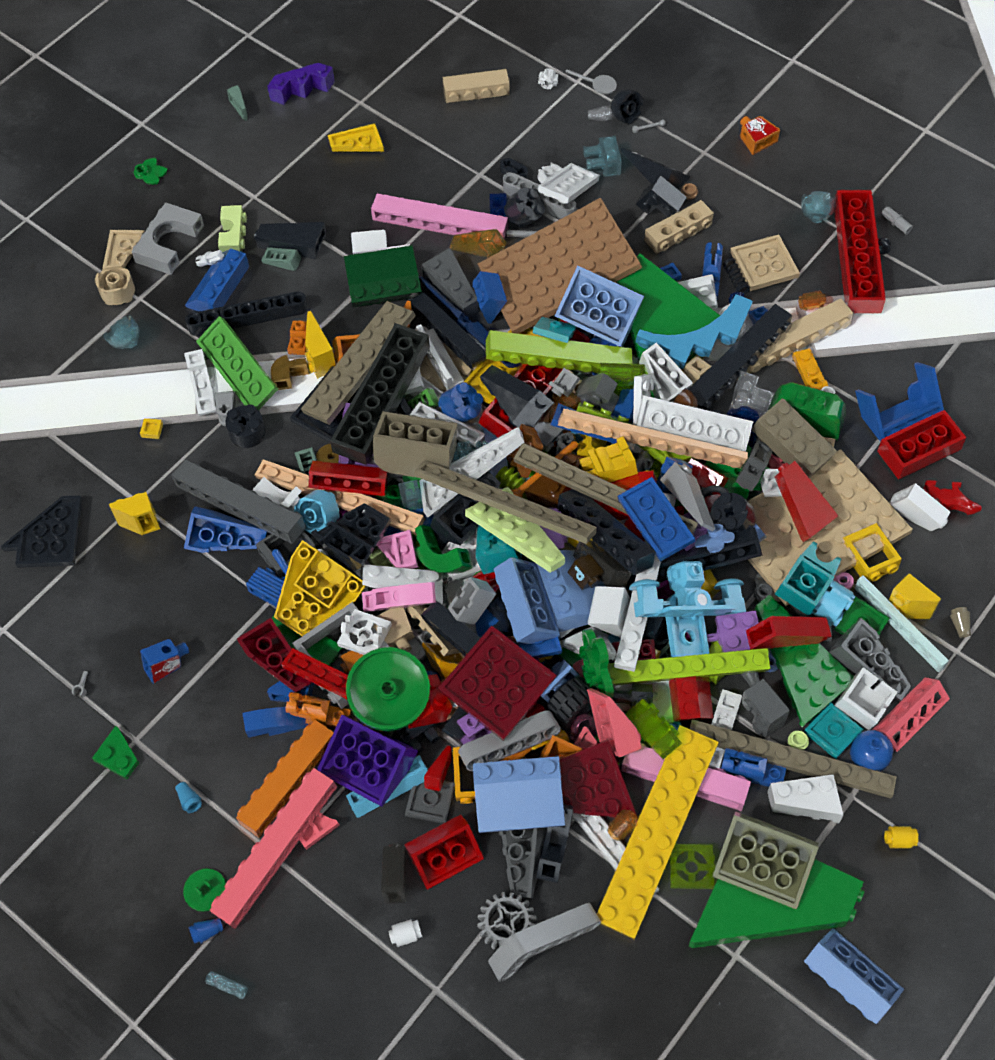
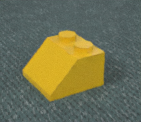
M910 573L893 589L889 601L907 619H930L941 600L940 597Z

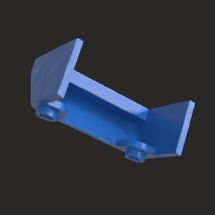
M919 362L914 363L918 380L908 387L907 394L909 399L882 412H879L875 395L859 389L855 391L861 417L880 442L881 439L944 410L934 367Z

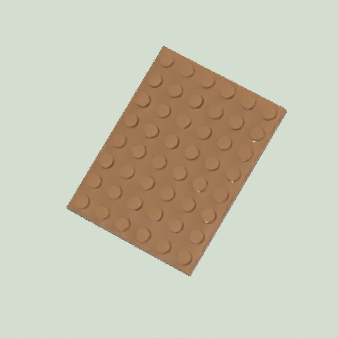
M601 198L478 263L481 271L499 274L507 299L501 311L512 333L516 334L536 325L541 317L549 318L556 314L577 265L612 282H617L642 268Z

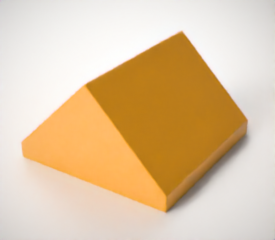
M426 642L422 644L431 666L443 680L450 675L465 657L462 653L443 656L440 652L442 650L440 645Z

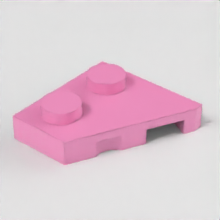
M410 530L382 538L377 547L394 567L408 569L418 567L413 536Z

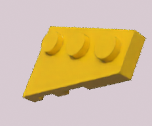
M375 124L328 135L332 151H384Z

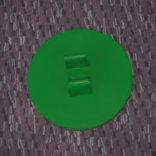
M201 869L189 876L184 885L183 894L186 903L196 911H210L214 899L217 896H221L225 890V879L219 872L213 869Z

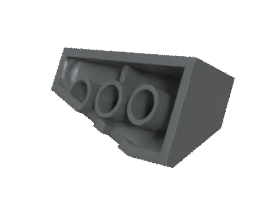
M860 618L837 640L829 653L843 666L856 674L862 668L868 670L879 678L873 685L877 686L883 681L897 691L894 699L900 702L911 688V685L899 666L895 665L889 657L890 652L882 646L877 632Z

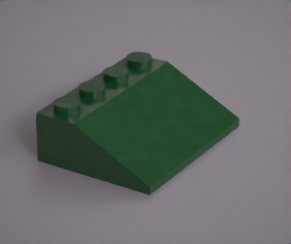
M412 245L344 256L352 308L414 298L421 294Z

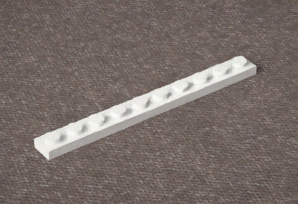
M664 493L674 508L676 497L673 494ZM656 555L653 567L637 574L635 582L643 579L657 581L661 561ZM632 591L614 663L615 668L635 672L648 618L635 617L633 603L638 601L637 591Z

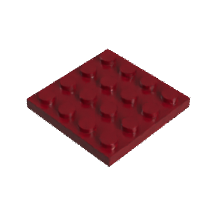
M491 626L438 689L502 741H505L557 675Z

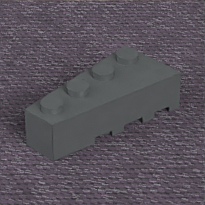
M451 248L446 249L422 264L423 277L469 318L479 313L477 297Z

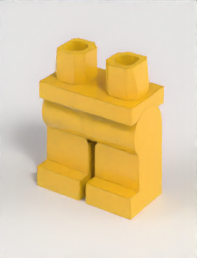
M623 436L617 438V443L607 447H598L595 450H587L589 456L579 459L583 471L608 482L638 474L635 458Z

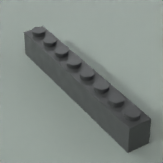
M184 460L171 475L176 487L291 544L294 543L306 528L303 516L300 513L292 512L284 505L272 502L268 497L263 498L255 491L243 488L239 483H232L226 477H220L210 469L206 470L195 462L191 463Z

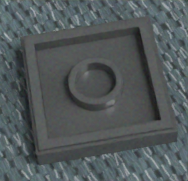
M444 781L440 792L425 788L424 782L413 786L405 816L444 824L448 819L455 783Z

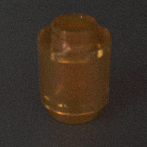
M821 291L803 293L802 296L798 297L799 308L805 311L820 309L826 304V296Z
M623 809L609 823L607 832L610 837L616 841L625 839L638 825L636 814L631 810Z

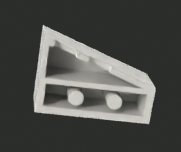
M657 343L642 353L639 363L644 374H652L651 379L654 380V388L651 391L655 398L673 402L684 388L689 389L692 386L693 382Z

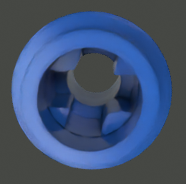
M220 918L193 923V926L189 927L194 944L198 942L201 944L220 931H223Z

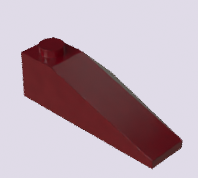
M272 618L237 638L238 643L250 659L293 692L297 693L312 684V682L282 667L281 663L291 651V647Z

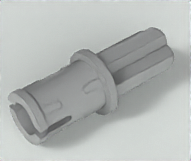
M885 207L882 211V215L892 222V226L899 228L905 235L913 229V225L908 223L903 218V215L897 214L890 207Z

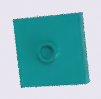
M541 317L534 326L532 333L568 343L576 331V326Z
M830 703L804 730V733L833 758L837 759L857 735L863 731V728L834 704Z

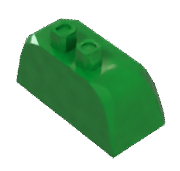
M794 382L779 386L770 409L783 398L822 437L833 438L838 441L847 412L846 404L839 395Z

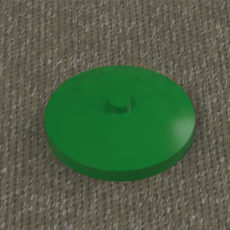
M393 647L378 648L364 654L351 668L346 682L347 700L354 715L365 725L381 731L399 730L416 721L425 710L430 694L429 677L422 663L411 653Z

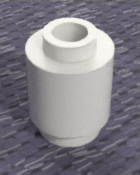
M410 919L391 925L392 930L388 931L391 943H396L397 947L415 942L417 938L422 937L417 920L412 921Z

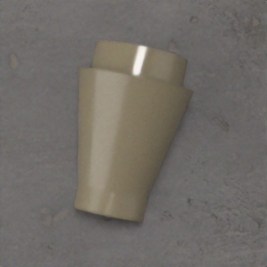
M967 607L951 610L952 615H950V618L959 634V638L971 636L970 612L967 610Z

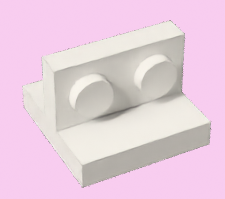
M712 274L678 282L711 309L718 308Z

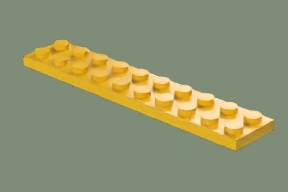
M679 725L597 912L602 925L635 940L718 746V741Z

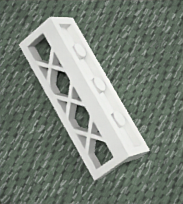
M422 325L416 326L417 331L429 335L430 348L426 355L445 388L449 390L464 382L435 330L424 331Z

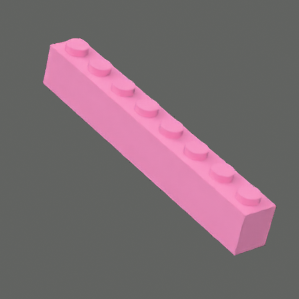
M376 194L371 208L372 219L375 221L499 244L504 243L508 230V217Z

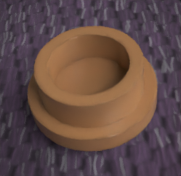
M688 183L682 187L681 193L687 197L686 199L690 200L697 197L698 190L694 184Z

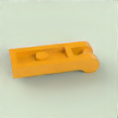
M810 348L793 352L792 358L805 386L819 390L828 386V382L824 379Z

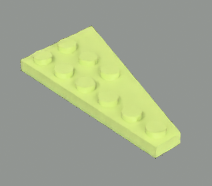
M509 487L502 489L505 492L513 494ZM482 502L465 510L466 517L551 573L565 564V557L539 525Z

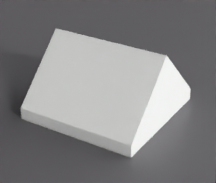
M595 587L587 624L621 638L631 599L626 589L622 587Z

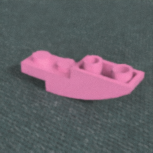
M435 583L407 584L362 592L363 612L436 603Z

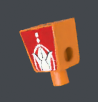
M748 116L741 119L740 137L753 155L778 142L780 129L762 116H758L753 120Z

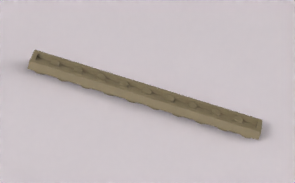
M524 443L513 458L515 463L627 514L618 501V495L627 491L621 487ZM678 514L692 535H694L698 523Z
M425 460L415 469L416 477L587 544L596 534L597 527L429 461Z
M691 721L690 730L718 741V748L724 750L726 748L734 749L738 752H746L751 755L767 758V763L785 767L788 770L813 777L833 775L837 784L887 798L893 797L896 776L700 721Z

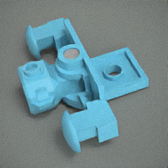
M684 561L676 563L667 569L669 587L675 591V594L671 595L666 601L658 599L656 587L660 586V584L656 580L643 579L630 585L629 590L637 591L638 601L633 603L635 617L666 618L671 657L710 654L704 616H721L746 612L740 587L744 583L739 579L730 578L717 582L714 585V589L721 590L723 599L711 601L709 593L701 589L705 580L700 561ZM686 632L691 637L690 642H688L685 638Z

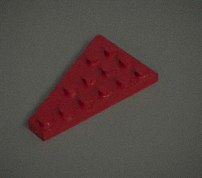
M608 739L559 758L563 804L574 806L573 813L615 818H638Z

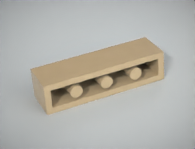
M506 69L443 77L446 103L510 95Z

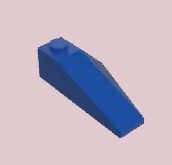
M194 507L190 516L184 549L201 553L217 550L227 551L230 549H257L256 544L266 538L267 531L251 523L213 510Z

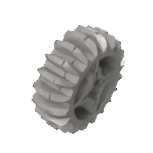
M502 892L501 898L498 899V896L494 894V902L487 899L486 904L488 907L481 906L480 909L484 914H478V920L482 922H479L477 925L479 929H483L480 932V936H487L484 940L485 943L489 944L492 942V949H496L498 945L501 946L507 939L497 936L494 932H505L511 936L516 933L515 925L520 923V920L523 918L525 919V925L522 930L535 925L532 922L536 921V916L531 915L534 912V908H527L529 905L528 900L521 903V895L514 899L513 892L510 893L509 898L506 897L505 892ZM505 907H513L520 912H508ZM498 910L500 917L494 921L493 925L489 926L491 915ZM503 915L505 919L508 918V921L510 920L511 930L509 928V925L506 926V924L503 923Z

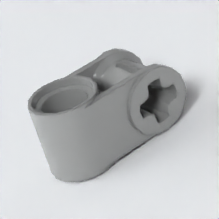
M234 391L215 392L216 412L219 415V422L223 426H226L227 412L236 407Z

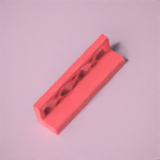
M925 677L872 730L885 734L892 742L893 751L898 752L950 698L939 680ZM938 692L941 698L936 703H933L934 695ZM927 705L926 713L920 716L921 708ZM914 718L913 726L907 729L908 721ZM898 731H901L900 739L895 742L893 736Z

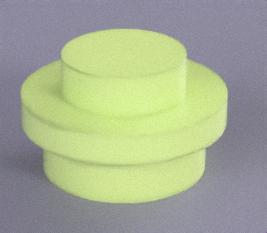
M793 731L788 737V745L790 747L805 750L809 744L808 736L802 731Z

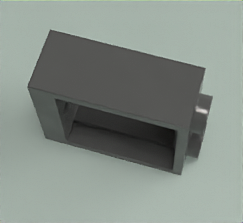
M304 529L298 538L316 549L318 546L317 542L312 536L309 538L306 534L307 531ZM270 534L256 544L258 553L275 572L276 576L279 578L285 577L286 575L271 552L272 549L285 540Z

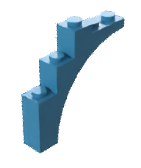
M736 294L729 307L721 316L705 327L677 335L653 334L639 330L635 343H638L640 347L645 349L657 343L679 368L684 369L691 351H694L698 356L709 357L717 339L726 345H734L753 301Z

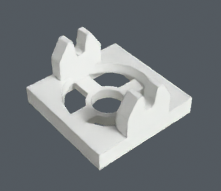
M354 609L352 615H346L345 622L341 623L342 634L337 644L340 647L364 655L372 650L381 648L392 623L391 621ZM360 621H368L365 627L360 629L353 627ZM374 623L378 626L377 634H373L371 630ZM366 630L371 633L367 639L359 637L362 631ZM350 633L357 635L358 642L356 645L350 640ZM373 641V644L363 647L364 643Z

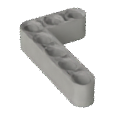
M590 903L583 904L509 936L488 960V963L498 981H504L511 977L529 957L587 933L599 926L601 921Z

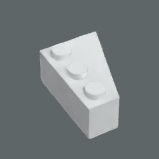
M833 775L771 783L769 786L768 797L772 812L794 816H808L817 820H832L835 823H840L843 817Z

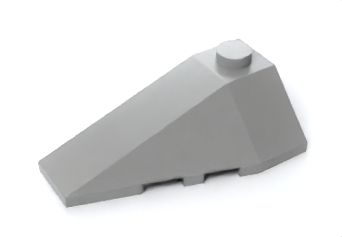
M674 462L660 480L702 527L713 532L715 527L697 479L691 474L693 470L686 464L680 465Z

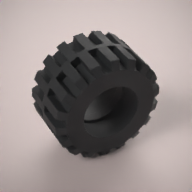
M581 676L575 677L561 686L551 697L545 709L553 714L563 731L574 728L592 712L587 689L594 688L590 687V684H587L586 680Z

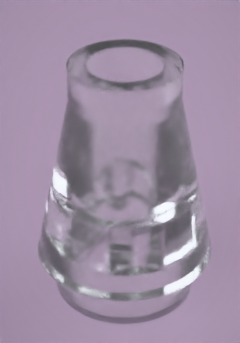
M605 105L588 110V119L606 122L612 120L611 106L607 107Z

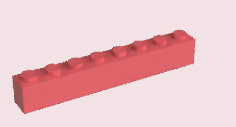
M315 768L305 774L301 786L290 795L288 804L279 810L277 819L265 829L261 841L254 844L250 856L239 865L237 874L234 878L232 877L227 881L221 896H217L212 902L210 911L232 928H237L298 843L299 838L303 836L310 823L316 818L317 813L321 811L336 790L337 785L332 779Z

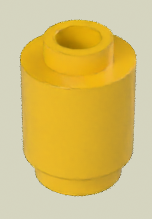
M889 826L888 831L884 833V840L890 848H912L918 845L917 829H912L910 826Z

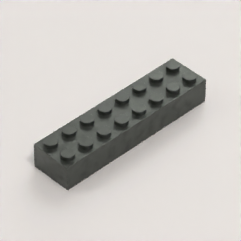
M397 323L394 324L330 440L333 453L364 465L368 464L374 453L373 435L383 411L396 412L430 348L428 334Z

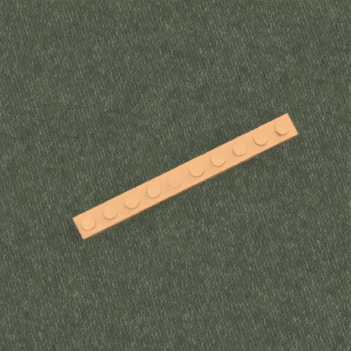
M563 409L558 420L559 426L568 429L580 430L585 433L613 439L623 436L626 442L678 455L690 456L716 464L719 463L732 468L741 469L748 459V452L569 409Z
M264 459L255 473L257 479L261 480L265 477L272 484L291 491L298 487L302 491L300 494L305 496L314 490H323L308 488L309 475ZM324 490L335 495L339 508L351 511L365 503L391 519L389 526L403 531L410 530L414 535H417L415 528L422 525L425 520L423 515L363 494Z

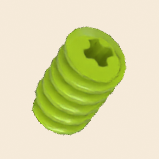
M507 466L501 468L495 476L501 483L500 487L502 489L509 487V489L519 488L526 478L521 477L518 479L520 473H514L515 468L511 467L508 469ZM523 493L522 498L528 500L526 494Z

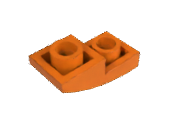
M292 321L290 341L287 348L288 354L305 355L307 352L305 346L307 321Z

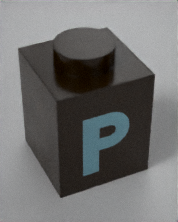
M588 554L576 559L567 573L583 590L588 587L593 588L597 586L604 571Z

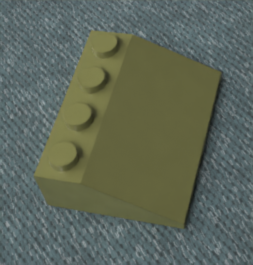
M735 812L712 877L797 909L818 851L819 843Z

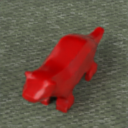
M927 480L925 482L923 490L947 510H959L967 515L980 512L982 509L981 505L969 500L959 490L961 482H952V489H939L935 487L936 481Z

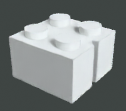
M862 668L849 683L835 706L870 730L878 723L886 708L897 694V691L883 681L872 690L870 687L879 678L865 668Z

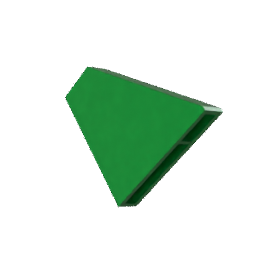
M642 254L637 256L642 268L616 282L644 296L630 330L638 361H640L642 353L647 350L640 347L638 343H635L639 330L662 335L685 334L709 325L720 316ZM691 351L687 363L696 355L694 351Z
M814 859L798 907L794 909L718 879L690 940L689 947L698 948L845 927L848 920L852 922L857 910L854 909L856 901L860 902L865 890L861 888L864 882Z

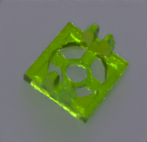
M675 844L669 858L670 888L714 889V877L712 876L715 871V855L713 854V845ZM687 851L688 859L684 863H676L679 855ZM694 851L703 855L708 864L699 863L694 858ZM686 863H696L697 871L694 873L688 872L685 868ZM677 870L684 871L688 875V881L682 879L678 875ZM699 871H707L703 879L695 882V875Z

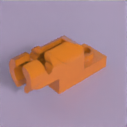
M295 692L289 693V702L287 701L285 709L287 713L293 716L306 718V723L312 724L316 720L325 727L332 729L336 728L341 715L350 716L349 709L331 706L330 700L309 695L303 696Z

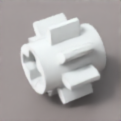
M545 69L544 73L540 72L538 83L545 89H552L553 85L557 86L558 74H555V71L552 69Z

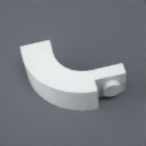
M265 477L253 489L259 496L263 498L268 497L272 502L278 505L282 504L292 512H294L295 505L301 499L298 495L302 492L298 487H295L291 492L283 491Z

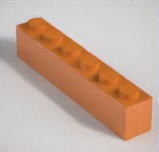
M316 720L312 724H308L300 739L292 743L288 754L280 758L275 770L267 774L263 785L252 793L251 800L247 805H243L239 809L236 817L239 824L260 838L265 829L275 819L279 810L290 800L292 792L301 786L305 774L311 772L321 761L334 732Z

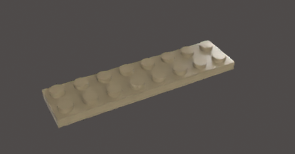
M387 301L301 408L303 413L330 425L361 386L394 324L397 323L407 327L416 316L414 312Z

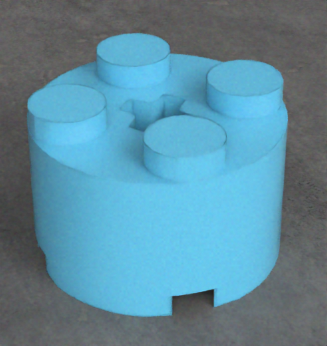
M324 490L312 491L301 498L294 508V511L303 516L306 526L305 531L309 533L315 529L318 532L327 527L328 522H336L340 517L335 495Z
M832 580L811 613L817 617H827L829 625L837 626L844 614L843 609L848 610L855 596L852 591Z

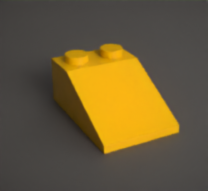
M308 311L305 341L307 352L305 357L308 361L307 366L310 373H314L318 379L323 377L336 364L332 347L312 312Z

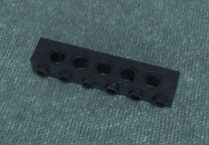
M574 489L559 494L557 510L561 511L564 515L597 527L596 534L592 537V540L634 576L653 567L656 551L592 498Z

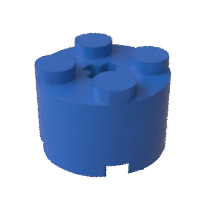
M462 382L444 392L440 396L438 404L439 407L441 406L443 414L466 423L479 415L483 397L472 386Z

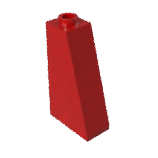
M794 461L790 465L786 462L778 468L779 473L774 477L802 542H805L837 518L838 515L797 462Z
M770 616L746 630L750 650L818 644L832 637L827 617Z

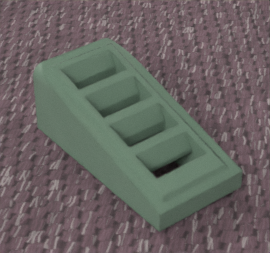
M236 85L227 89L229 102L243 120H248L239 86Z
M267 248L261 261L264 264L296 271L301 261V256L297 250Z
M313 447L295 452L300 471L305 474V472L310 470V467L303 468V466L311 464L312 461H317ZM312 457L311 460L301 462L302 459Z

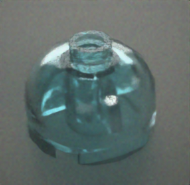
M811 192L810 196H806V194L802 196L801 208L803 215L814 223H821L830 218L835 211L836 197L832 198L830 193Z
M129 315V319L125 316L115 322L110 327L112 331L109 334L106 331L103 336L107 343L115 349H132L138 343L136 340L139 338L140 329L134 318Z

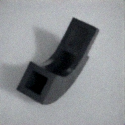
M563 804L565 826L548 827L537 871L536 878L558 883L574 806Z

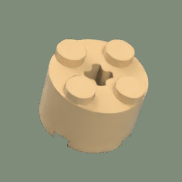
M111 264L102 268L103 271L100 274L97 273L95 277V283L103 301L107 305L131 302L135 286L129 271L119 264Z

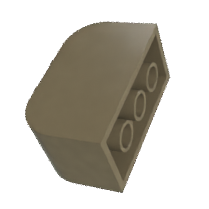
M383 411L373 435L374 461L386 472L416 477L415 469L425 460L449 469L457 447L458 423Z

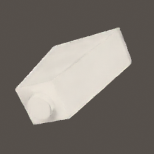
M916 483L895 493L889 502L901 517L929 531L941 529L948 522L947 517L950 511Z

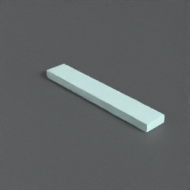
M864 575L861 576L856 583L855 589L873 608L889 617L888 623L937 672L940 673L944 670L949 660Z

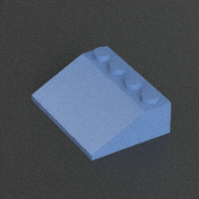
M577 265L555 317L619 347H623L644 296Z
M559 550L565 557V564L551 573L536 564L559 633L587 625L595 587H588L582 590L567 572L578 558L590 554L595 560L592 551ZM601 576L600 583L597 586L606 587Z
M559 756L473 763L479 833L565 826Z

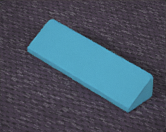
M420 755L415 757L410 770L386 802L405 793L413 786L424 782V776L428 770ZM355 792L346 795L356 817H361L379 807V805Z

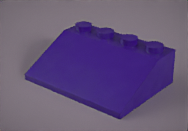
M341 715L317 770L338 784L379 806H383L410 770L418 750L365 725L354 717Z

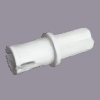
M221 250L208 251L205 255L196 257V260L200 259V261H196V264L199 267L214 265L215 262L221 261L224 258V254H222Z

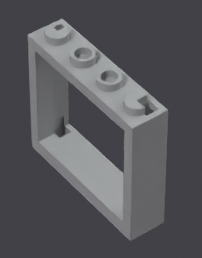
M353 602L296 640L293 643L294 648L310 656L306 649L340 627L341 623L345 622V616L352 615L354 609L358 610ZM360 621L356 625L360 629L365 627L368 621ZM372 627L373 634H377V631ZM362 631L367 638L370 637L371 633L369 631ZM384 641L383 644H382V646H381V648H383V647H389V646H388V644ZM327 690L329 693L327 696L334 704L337 703L341 709L349 704L347 699Z

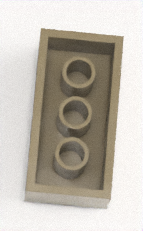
M783 398L761 416L751 429L785 463L787 462L790 465L796 461L809 479L837 452Z

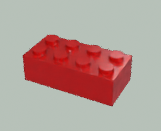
M943 410L881 439L877 452L899 480L961 450L966 436L948 413Z

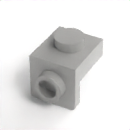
M563 368L554 383L550 381L549 385L553 387L551 391L561 397L563 394L569 397L580 381V378Z

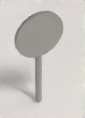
M568 69L566 70V73L593 82L594 90L600 94H611L616 90L617 83L611 76L600 75L595 79H591Z

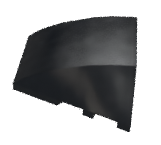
M364 503L343 514L342 519L336 522L330 521L327 523V527L318 532L315 529L311 534L330 556L352 570L357 571L363 567L384 537L391 519Z

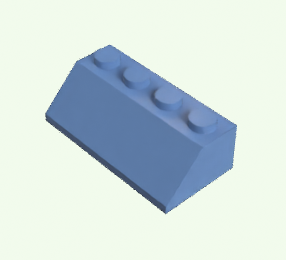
M511 557L493 568L516 641L531 644L560 636L536 563Z
M834 928L824 936L804 960L813 972L818 973L824 978L831 988L841 993L848 1003L857 1007L865 1018L873 1021L875 1024L880 1021L904 991V988Z

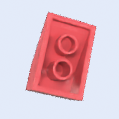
M592 688L587 689L599 742L608 739L613 754L618 757L642 749L640 732L610 696Z

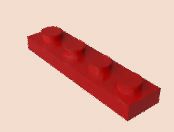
M294 648L291 649L281 663L284 669L347 699V674Z

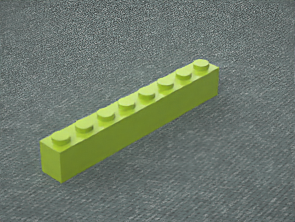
M490 330L486 338V359L493 361H506L513 364L522 363L530 366H546L547 368H565L599 374L605 373L619 377L628 376L633 368L632 348L570 340L568 343L547 337Z
M768 648L637 661L635 672L615 668L614 663H608V671L613 686L670 681L682 677H713L765 672L770 669Z

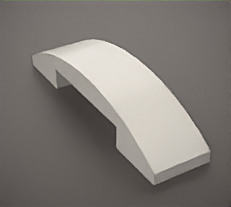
M202 349L184 353L198 415L216 412L215 399Z
M723 689L711 725L732 730L742 695ZM716 748L709 767L720 768L725 752L724 749Z

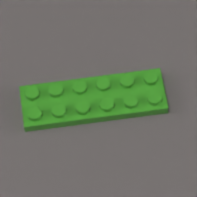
M219 316L196 341L244 405L251 404L260 410L279 390L224 318Z

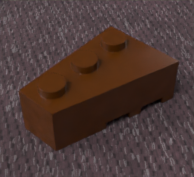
M567 453L560 460L582 470L579 459L584 457ZM542 475L525 490L528 501L546 508H557L559 494L572 488Z

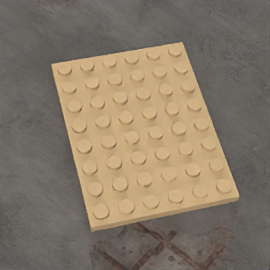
M841 449L810 478L837 513L838 517L805 542H802L783 496L764 497V493H761L748 500L755 509V523L767 536L760 542L763 556L748 559V561L766 583L771 586L774 593H776L799 556L813 541L817 543L816 556L820 561L828 563L837 556L841 558L834 576L835 578L856 566L857 562L850 548H847L844 544L843 537L875 523L878 524L891 544L912 533L913 529ZM876 533L852 543L863 560L868 559L884 548V544L880 540L881 537ZM779 597L785 606L789 604Z

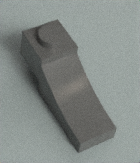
M757 439L748 459L737 476L735 482L744 489L753 491L764 469L767 467L773 451L765 443Z

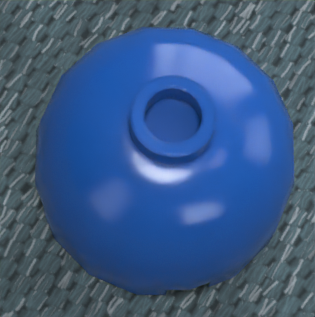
M863 731L852 742L850 748L851 760L857 766L881 772L887 768L892 760V742L880 731Z

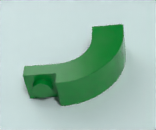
M420 525L415 528L417 541L420 544V547L416 548L415 552L419 560L427 568L435 572L459 574L473 568L468 549L455 548L444 554L438 546L431 527Z

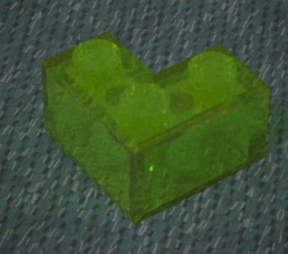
M642 699L625 715L637 728L644 741L664 759L682 744L677 737L679 732L663 716L660 718L657 715L660 711L652 702L648 704Z

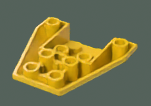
M302 540L291 556L274 618L299 635L304 636L350 603L357 601L366 586L362 585V579Z

